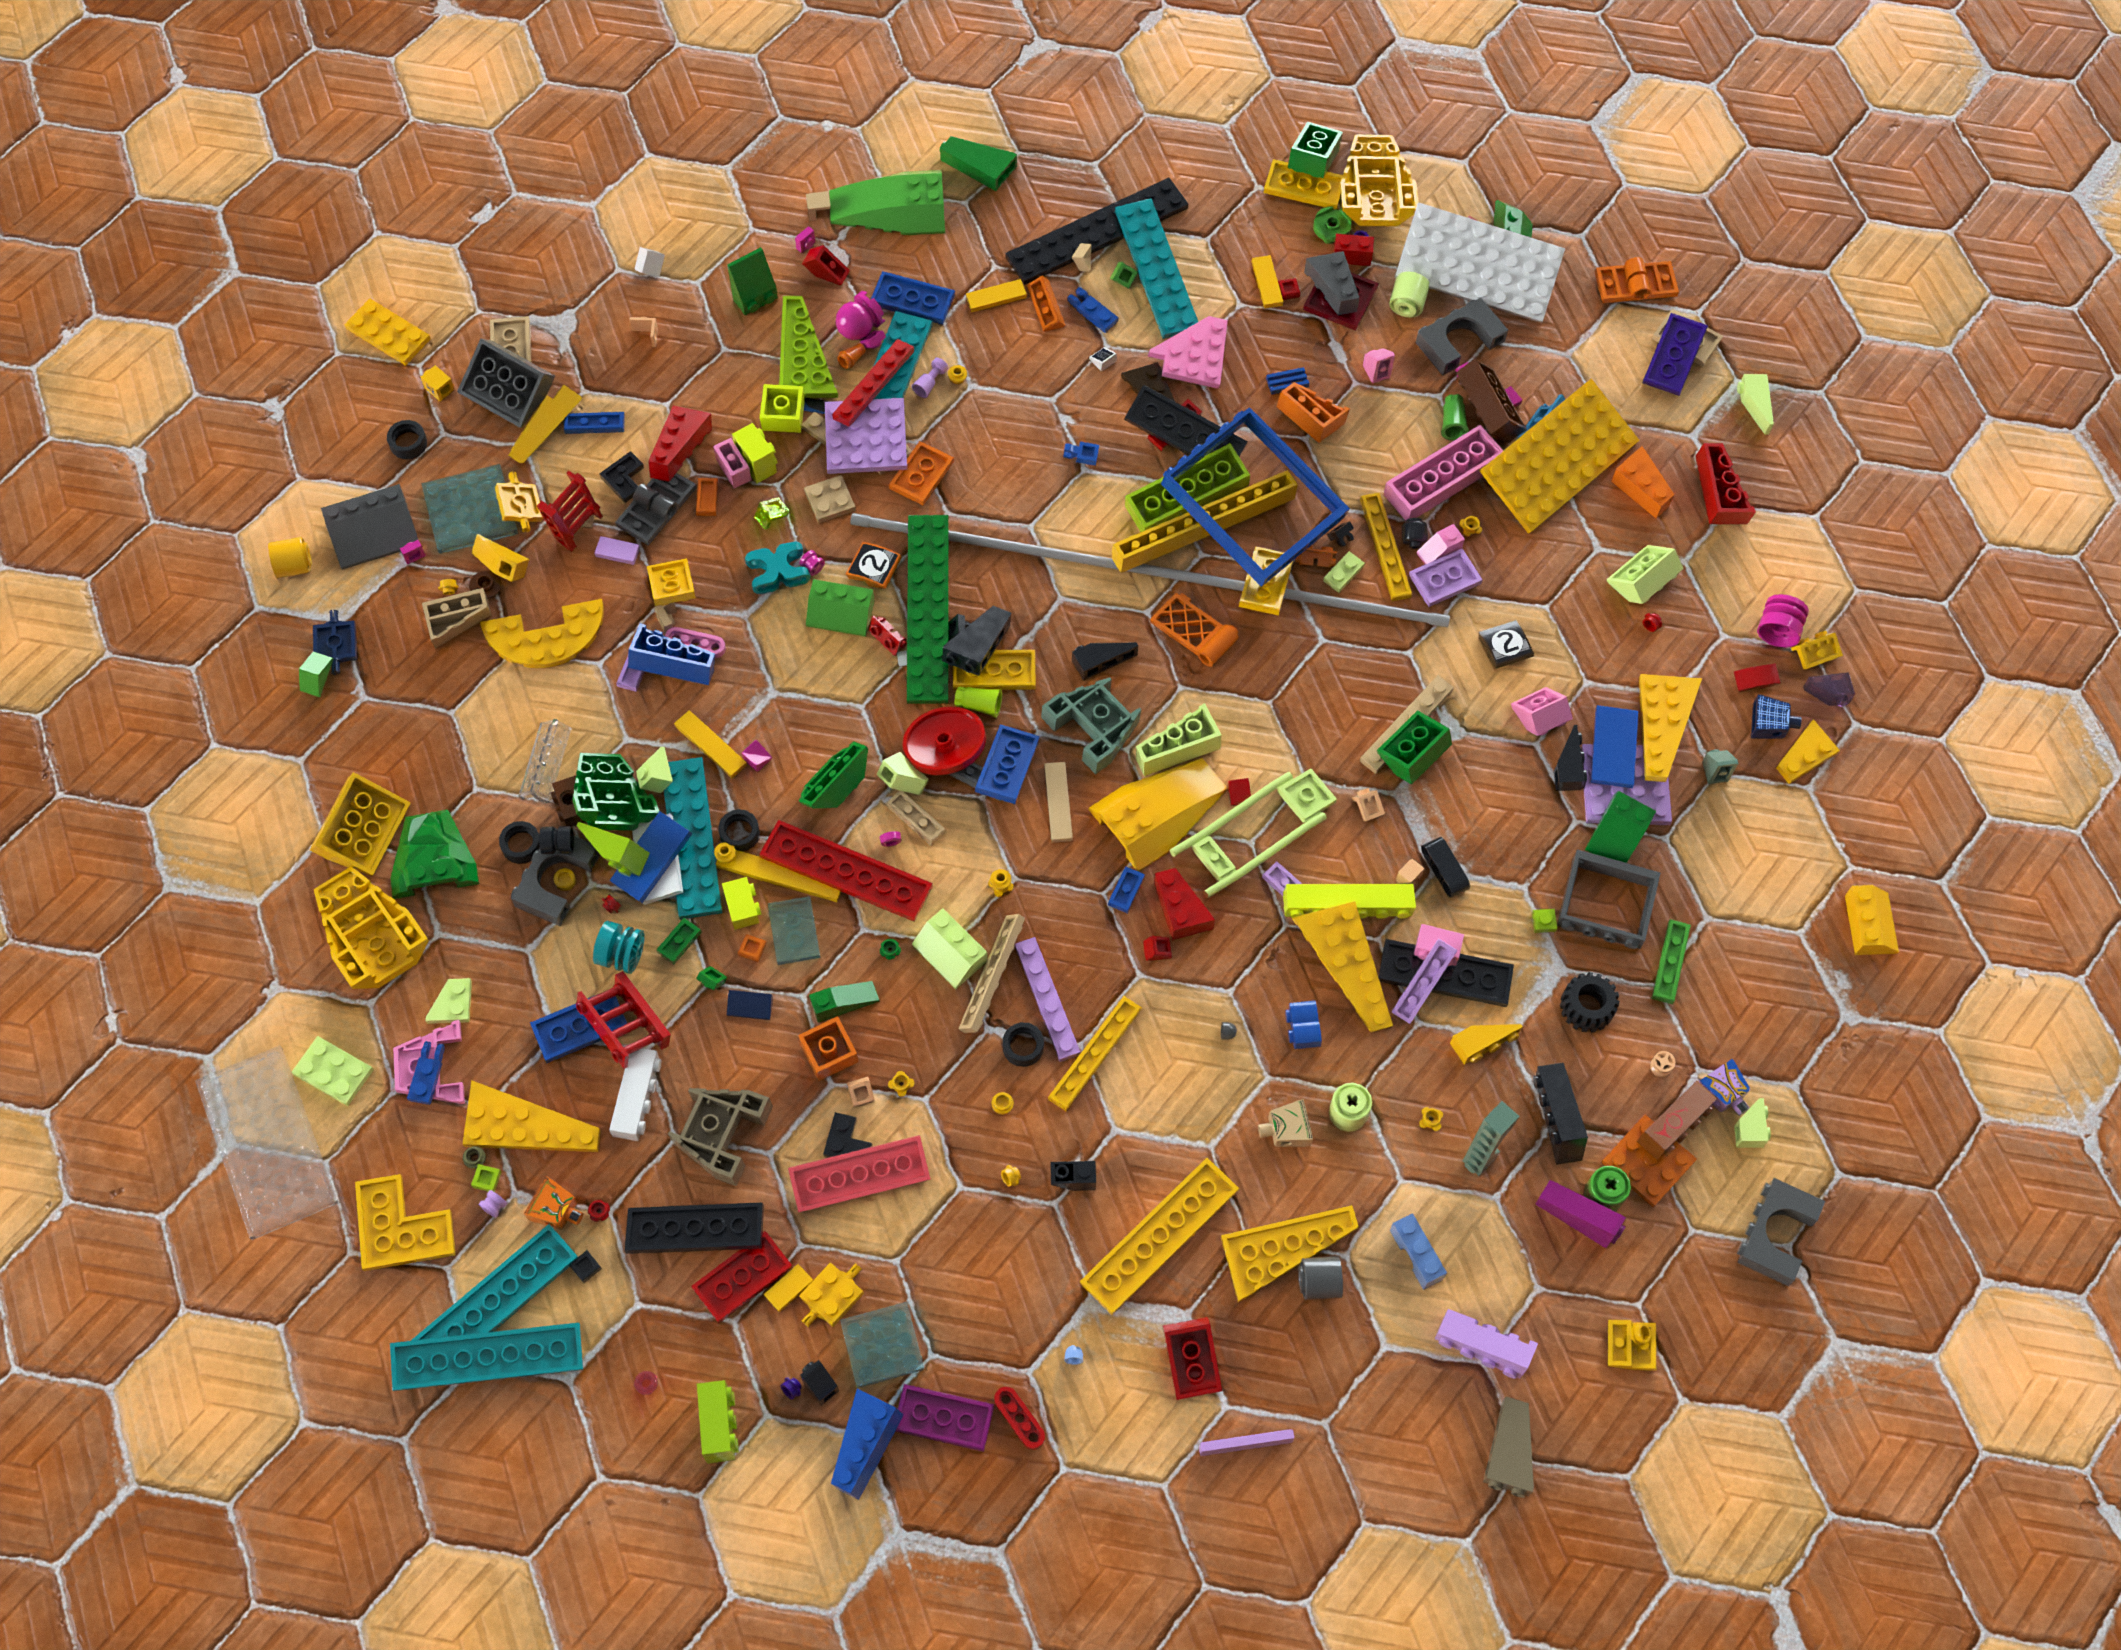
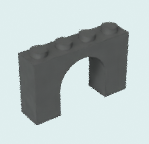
M1479 298L1468 302L1460 309L1453 310L1444 318H1438L1433 324L1422 327L1418 331L1416 344L1443 376L1458 368L1461 355L1447 338L1449 332L1455 329L1470 330L1477 334L1490 350L1505 342L1508 329L1483 299Z
M575 836L572 854H561L558 850H556L555 854H541L540 849L535 851L532 863L529 868L524 870L519 886H516L512 891L511 900L514 906L561 926L571 908L566 899L547 892L541 887L540 882L543 873L550 866L557 863H570L591 872L600 854L590 842Z
M1773 1178L1769 1184L1765 1183L1760 1195L1763 1196V1199L1754 1208L1753 1215L1756 1217L1754 1222H1750L1746 1228L1745 1234L1748 1237L1746 1242L1742 1241L1738 1248L1737 1254L1740 1257L1737 1263L1789 1286L1795 1281L1802 1260L1773 1246L1766 1233L1767 1220L1775 1215H1785L1812 1227L1818 1221L1825 1201Z

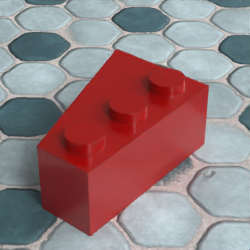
M1176 868L1155 873L1154 886L1172 940L1214 929V917Z

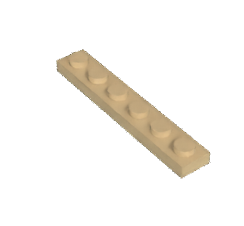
M1437 675L1363 754L1360 762L1376 774L1385 765L1384 760L1377 753V749L1417 710L1430 716L1451 694L1454 687Z
M1020 914L1007 915L1004 919L958 1028L964 1033L978 1032L983 1024L982 1020L986 1010L990 1007L994 991L998 988L1002 972L1006 969L1010 953L1014 950L1017 936L1022 931L1025 918Z

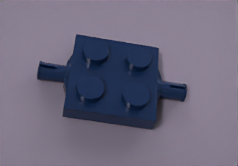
M330 610L329 622L313 625V652L334 658L331 665V674L336 675L337 673L339 675L340 663L357 660L356 623L354 620L339 621L338 610Z

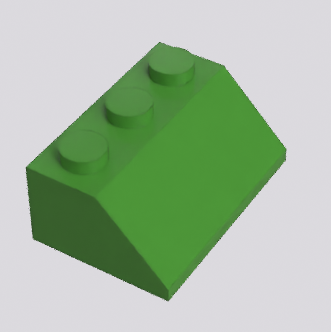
M813 579L808 598L806 626L866 637L875 602L873 589Z

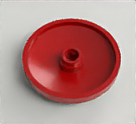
M941 707L928 711L915 719L907 728L902 745L905 757L918 771L930 775H947L968 767L981 755L986 744V732L981 719L972 711L960 707Z

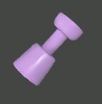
M935 358L931 363L932 370L930 373L923 374L912 384V390L921 398L928 397L935 385V377L938 374H945L949 369L944 360Z

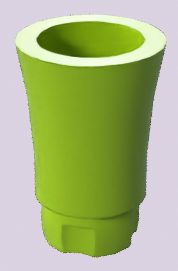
M958 687L955 693V706L984 713L995 718L998 717L1002 703L1001 689Z

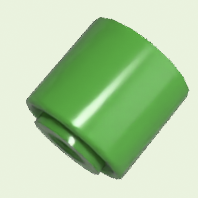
M1603 1166L1594 1172L1585 1185L1584 1197L1616 1212L1630 1194V1179L1618 1167ZM1607 1183L1613 1186L1614 1190L1612 1188L1607 1189L1605 1187Z

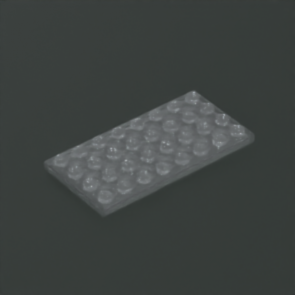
M280 1045L195 1080L251 1240L339 1203L286 1056Z

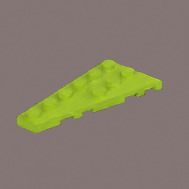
M783 296L779 385L803 386L805 398H838V392L834 386L803 297Z

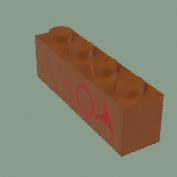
M1696 1081L1641 1135L1637 1142L1657 1160L1663 1154L1668 1156L1676 1147L1673 1144L1676 1141L1681 1143L1689 1135L1686 1131L1689 1128L1694 1130L1702 1122L1699 1118L1702 1115L1706 1118L1715 1109L1712 1104L1717 1098L1701 1083Z

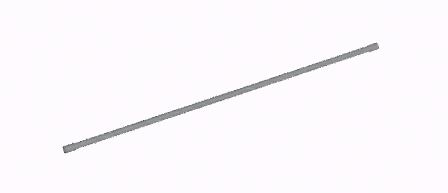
M852 513L851 525L908 533V523L874 518L857 513ZM949 530V541L1119 570L1112 558ZM1142 564L1128 570V572L1243 591L1245 581ZM1287 588L1284 594L1285 599L1424 622L1447 628L1450 620V615L1426 613Z

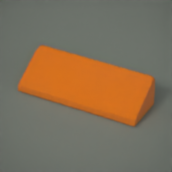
M1042 275L1027 284L1043 331L1047 332L1066 326L1049 280Z

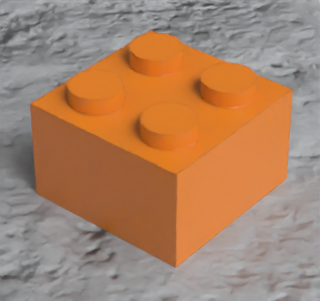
M838 1016L798 1035L800 1045L818 1081L859 1062L857 1052Z

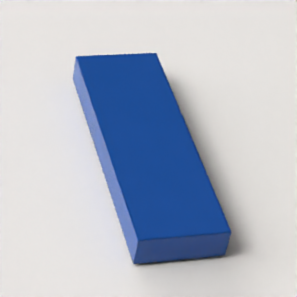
M624 412L569 413L564 418L565 434L624 432L625 428Z

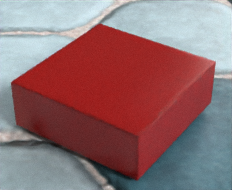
M1296 278L1278 281L1283 300L1300 297L1301 293Z

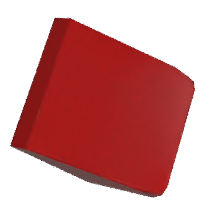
M1249 778L1228 781L1227 789L1231 806L1239 805L1251 796Z
M1151 935L1143 941L1145 959L1147 961L1172 958L1169 937Z

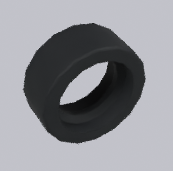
M399 421L391 426L387 433L389 447L398 458H416L427 447L425 432L422 426L415 421ZM412 432L418 434V440L411 446L400 447L395 443L397 438L404 433Z
M732 810L726 813L719 822L718 830L721 842L733 845L735 850L747 851L754 847L759 840L758 821L747 810ZM736 821H745L750 824L752 831L749 837L736 841L728 837L727 828Z
M517 821L507 825L502 830L499 837V846L505 858L517 864L532 861L533 854L540 849L539 833L535 826L528 822ZM525 832L532 836L533 844L528 850L516 853L509 849L508 842L513 835Z
M1020 1022L1013 1024L1006 1030L1003 1036L1002 1048L1004 1055L1010 1063L1016 1066L1027 1067L1033 1065L1043 1054L1044 1038L1042 1032L1030 1023ZM1020 1033L1033 1036L1036 1041L1034 1052L1027 1056L1015 1054L1010 1047L1012 1038Z

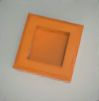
M746 934L738 951V956L759 963L767 942Z

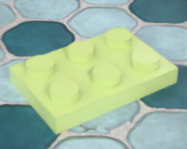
M317 1036L293 1069L292 1074L348 1106L374 1069Z

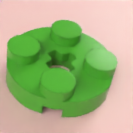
M1325 207L1317 212L1313 229L1316 235L1323 239L1326 244H1332L1335 242L1336 234H1350L1352 220L1342 209L1339 211L1334 209V207ZM1329 222H1331L1332 224L1336 223V226H1329Z

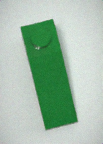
M873 981L830 987L809 995L818 1023L880 1002Z

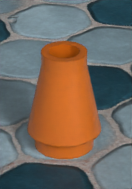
M861 343L845 349L839 353L837 357L838 363L844 369L852 368L861 356L866 353V349Z

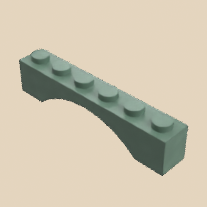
M1503 1101L1483 1120L1463 1159L1465 1167L1471 1173H1476L1478 1176L1498 1157L1500 1153L1497 1149L1520 1117Z

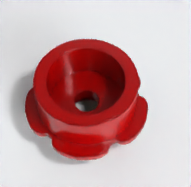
M1645 614V619L1642 623L1648 631L1655 632L1662 627L1661 617L1658 614Z
M609 894L606 898H602L604 901L602 906L611 914L614 911L619 912L618 909L622 905Z
M602 1200L593 1201L588 1207L590 1219L595 1222L599 1220L604 1221L609 1216L610 1206Z

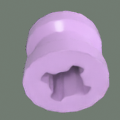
M489 1190L487 1198L480 1201L478 1205L489 1215L496 1218L499 1215V1210L508 1203L498 1194Z

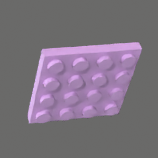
M904 398L873 399L850 427L833 420L832 414L843 401L825 402L828 474L907 470Z
M1582 744L1581 751H1584L1585 756L1583 770L1587 771V782L1583 784L1586 823H1599L1613 795L1620 791L1656 811L1649 825L1671 824L1672 816L1668 778L1666 782L1645 781L1643 745H1636L1633 788L1590 783L1593 744Z

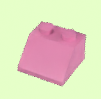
M1547 687L1511 703L1512 709L1526 730L1537 736L1545 735L1549 730L1561 727L1567 721L1573 719L1567 697Z

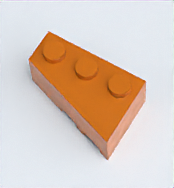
M1295 382L1281 391L1276 406L1318 443L1342 427L1350 411L1345 406L1341 408L1333 404V400L1329 398L1324 400L1316 396V392Z
M1643 446L1616 468L1611 481L1655 518H1658L1669 508L1674 497L1673 491Z

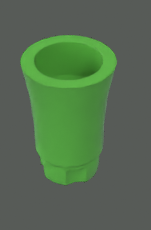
M1458 394L1448 395L1443 406L1444 415L1441 435L1447 440L1455 441L1468 433L1469 429L1463 397Z

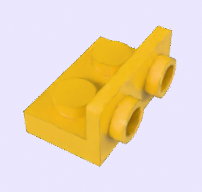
M1822 631L1814 634L1815 638L1810 640L1809 637L1800 639L1797 645L1791 647L1792 651L1797 650L1803 670L1843 656L1836 633L1827 634V631Z

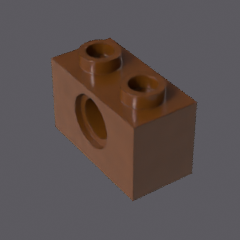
M576 776L552 783L554 791L550 792L554 804L559 803L560 809L556 811L560 822L565 821L566 826L572 827L577 825L578 822H586L576 814L573 803L566 804L567 801L572 800Z

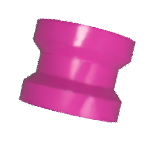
M810 550L802 556L799 565L806 567L810 575L814 576L823 569L825 561L821 557L818 558L816 552Z

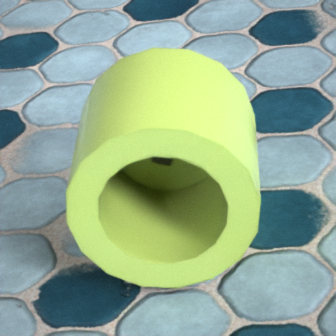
M1416 272L1400 273L1396 277L1389 301L1391 310L1403 317L1411 318L1421 315L1429 291L1430 283L1427 278Z
M1345 1083L1338 1087L1333 1094L1329 1107V1117L1334 1126L1347 1132L1362 1128L1368 1119L1372 1107L1370 1093L1362 1085L1356 1083ZM1348 1101H1354L1356 1103V1107L1354 1105H1347Z

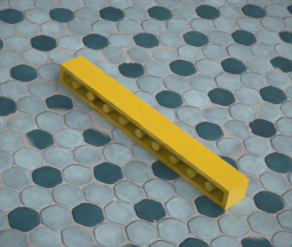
M1287 470L1206 504L1202 508L1224 530L1294 500L1298 484ZM1188 512L1114 543L1111 558L1119 571L1123 573L1205 538L1210 534Z

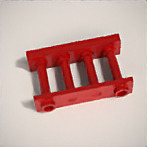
M568 470L566 474L571 483L552 504L549 503L548 505L541 500L536 507L556 541L572 552L577 547L573 540V535L592 514L600 520L603 515L599 510L601 507L595 502L585 484L586 479L579 473L574 474Z
M624 971L615 975L613 988L590 999H587L582 991L578 992L577 1011L586 1017L611 1051L614 1061L620 1063L623 1069L628 1067L630 1054L651 1043L657 1044L661 1050L669 1047L670 1032ZM616 995L621 996L625 1001L624 1004L601 1015L594 1008V1006ZM628 1011L633 1012L637 1017L636 1020L613 1031L605 1023ZM639 1027L645 1028L649 1033L648 1036L626 1047H623L617 1039Z

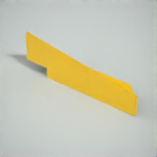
M565 385L558 390L553 399L547 395L514 443L508 456L519 463H524L582 400V397Z

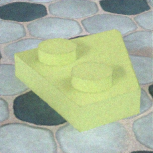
M470 978L447 980L426 1016L425 1021L427 1024L451 1023L455 1020H460L461 1023L470 1022L472 989Z

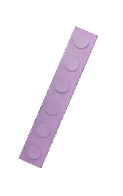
M1033 937L1016 943V952L1059 1062L1079 1056V1047L1036 938Z

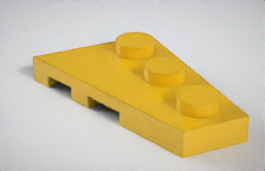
M1813 719L1776 769L1790 784L1837 755L1840 750Z

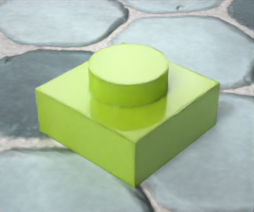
M1555 909L1533 910L1532 918L1535 933L1557 931Z
M478 1164L471 1186L476 1189L488 1192L492 1190L495 1192L501 1170Z

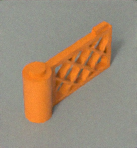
M1175 593L1150 619V623L1196 654L1203 664L1212 667L1239 639L1238 630L1232 625H1222L1190 603L1191 599L1185 594L1181 593L1179 595ZM1178 601L1183 605L1184 609L1172 610L1171 606ZM1195 613L1199 616V620L1187 621V614ZM1184 614L1185 621L1173 622L1172 615ZM1161 616H1170L1171 623H1161L1158 619ZM1211 624L1215 627L1213 631L1203 632L1202 625ZM1200 625L1201 632H1188V626ZM1186 626V634L1174 632V627ZM1201 637L1202 640L1197 647L1189 642V638Z

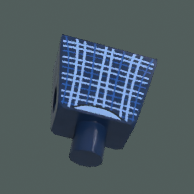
M1758 694L1752 707L1751 738L1783 739L1787 735L1789 728L1800 729L1802 718L1790 715L1791 705L1789 703Z

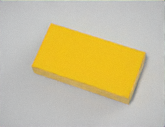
M797 1264L764 1293V1297L780 1313L808 1287L813 1279Z

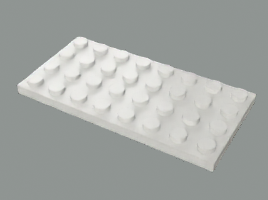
M1418 202L1395 278L1402 272H1416L1427 278L1430 283V289L1469 301L1482 298L1491 308L1542 323L1565 248Z

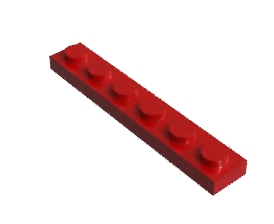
M897 339L832 414L833 420L850 427L914 353V346Z

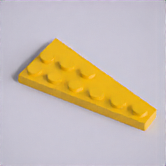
M1640 674L1639 693L1645 781H1667L1702 678Z
M471 1080L463 1137L464 1147L598 1152L600 1128Z
M1353 1206L1221 1235L1238 1303L1299 1266L1302 1258H1312L1357 1230L1359 1226Z

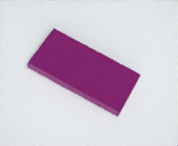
M904 1384L898 1410L904 1416L895 1432L984 1452L995 1405Z

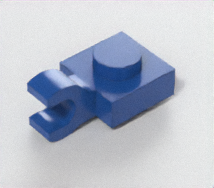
M1081 441L1079 446L1065 444L1063 457L1068 459L1077 457L1076 462L1096 466L1099 445Z

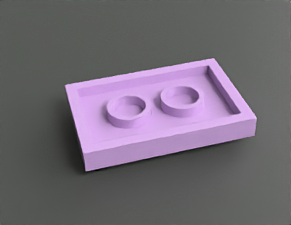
M1463 549L1409 572V577L1428 607L1482 583V578Z

